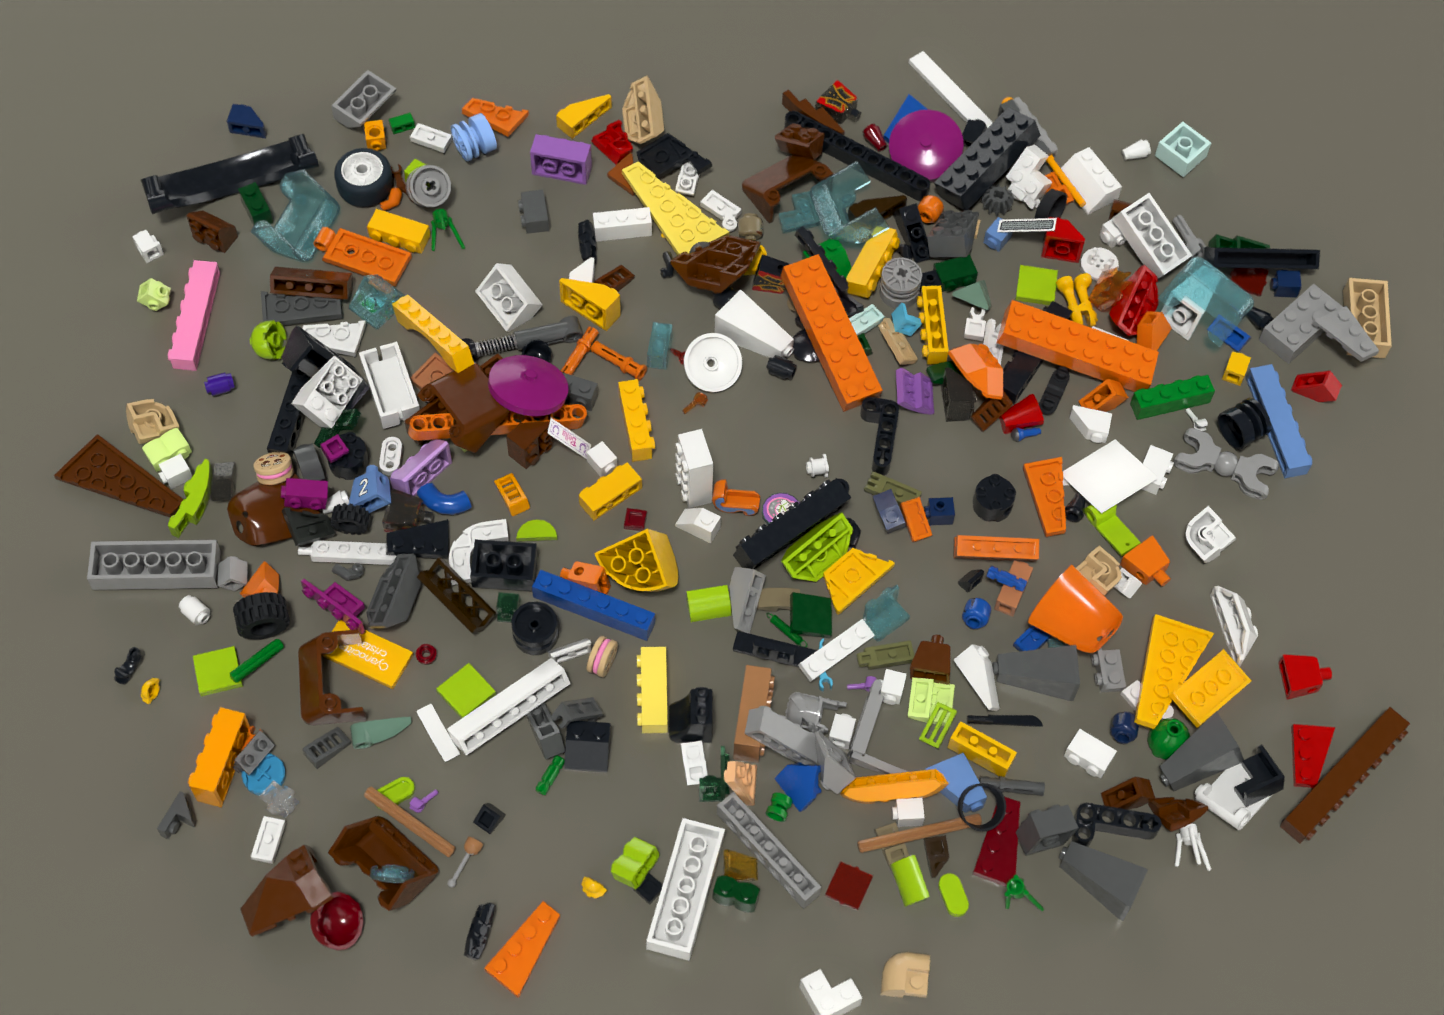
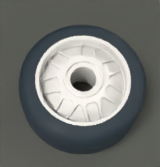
M369 148L351 150L344 154L335 166L334 177L340 196L351 205L357 207L377 205L387 198L392 189L393 177L390 164L386 157L376 150Z

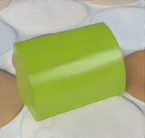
M727 585L686 591L690 622L731 616V604Z
M915 855L890 865L905 907L925 901L930 897Z

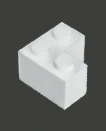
M1036 145L1026 147L1006 178L1033 200L1043 197L1053 182L1039 172V169L1049 156Z
M821 969L800 981L799 987L815 1015H843L861 1005L862 996L851 978L831 988Z

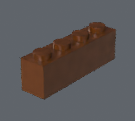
M275 267L270 274V293L347 300L352 292V273Z

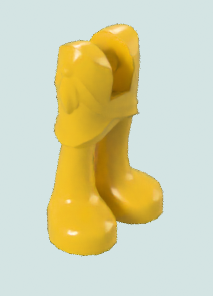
M1089 273L1080 274L1074 279V282L1071 276L1059 278L1056 281V286L1064 294L1068 303L1067 308L1073 311L1072 321L1083 325L1082 315H1085L1087 325L1089 327L1096 326L1098 321L1097 314L1093 310L1087 291L1088 287L1092 284L1091 275ZM1074 288H1075V290H1076V292H1077V294H1078L1079 300H1080V302H1081V304H1079V305L1077 304V301H1076V298H1075Z

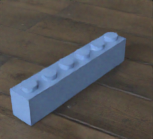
M1272 364L1250 368L1246 381L1253 399H1256L1264 407L1270 418L1271 431L1267 435L1284 479L1307 474L1312 466V458L1306 451L1305 440L1300 436L1298 422L1293 418L1292 407L1287 403L1285 390L1279 383L1278 372L1274 370Z

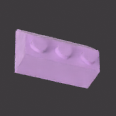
M434 439L424 444L415 456L409 457L400 469H396L391 474L392 488L409 502L417 495L420 487L430 483L452 463L449 443L444 440Z

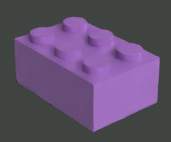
M535 135L530 151L532 175L587 185L592 168L591 144L549 137L547 135Z

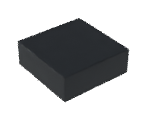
M648 872L641 885L634 889V891L650 905L661 893L663 885Z

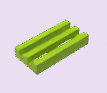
M937 702L919 740L939 750L957 711ZM940 708L944 709L930 738L927 739L926 736ZM950 712L951 714H950V716H949V718H948V720H947V722H946V724H945V726H944V728H943V730H942V732H941V734H940V736H939L937 742H934V739H935V737H936V735H937V733H938V731H939V729H940V727H941V725H942V723H943V721H944V719H945L947 713Z

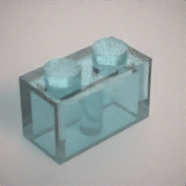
M653 322L647 352V367L667 369L673 337L672 324Z

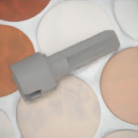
M1177 215L1173 218V222L1186 242V247L1192 254L1191 260L1195 262L1197 258L1199 261H1202L1206 245L1202 239L1195 237L1185 219L1181 215Z

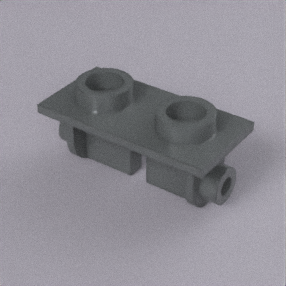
M261 730L258 731L234 759L235 766L233 768L236 772L245 771L247 775H250L275 746Z

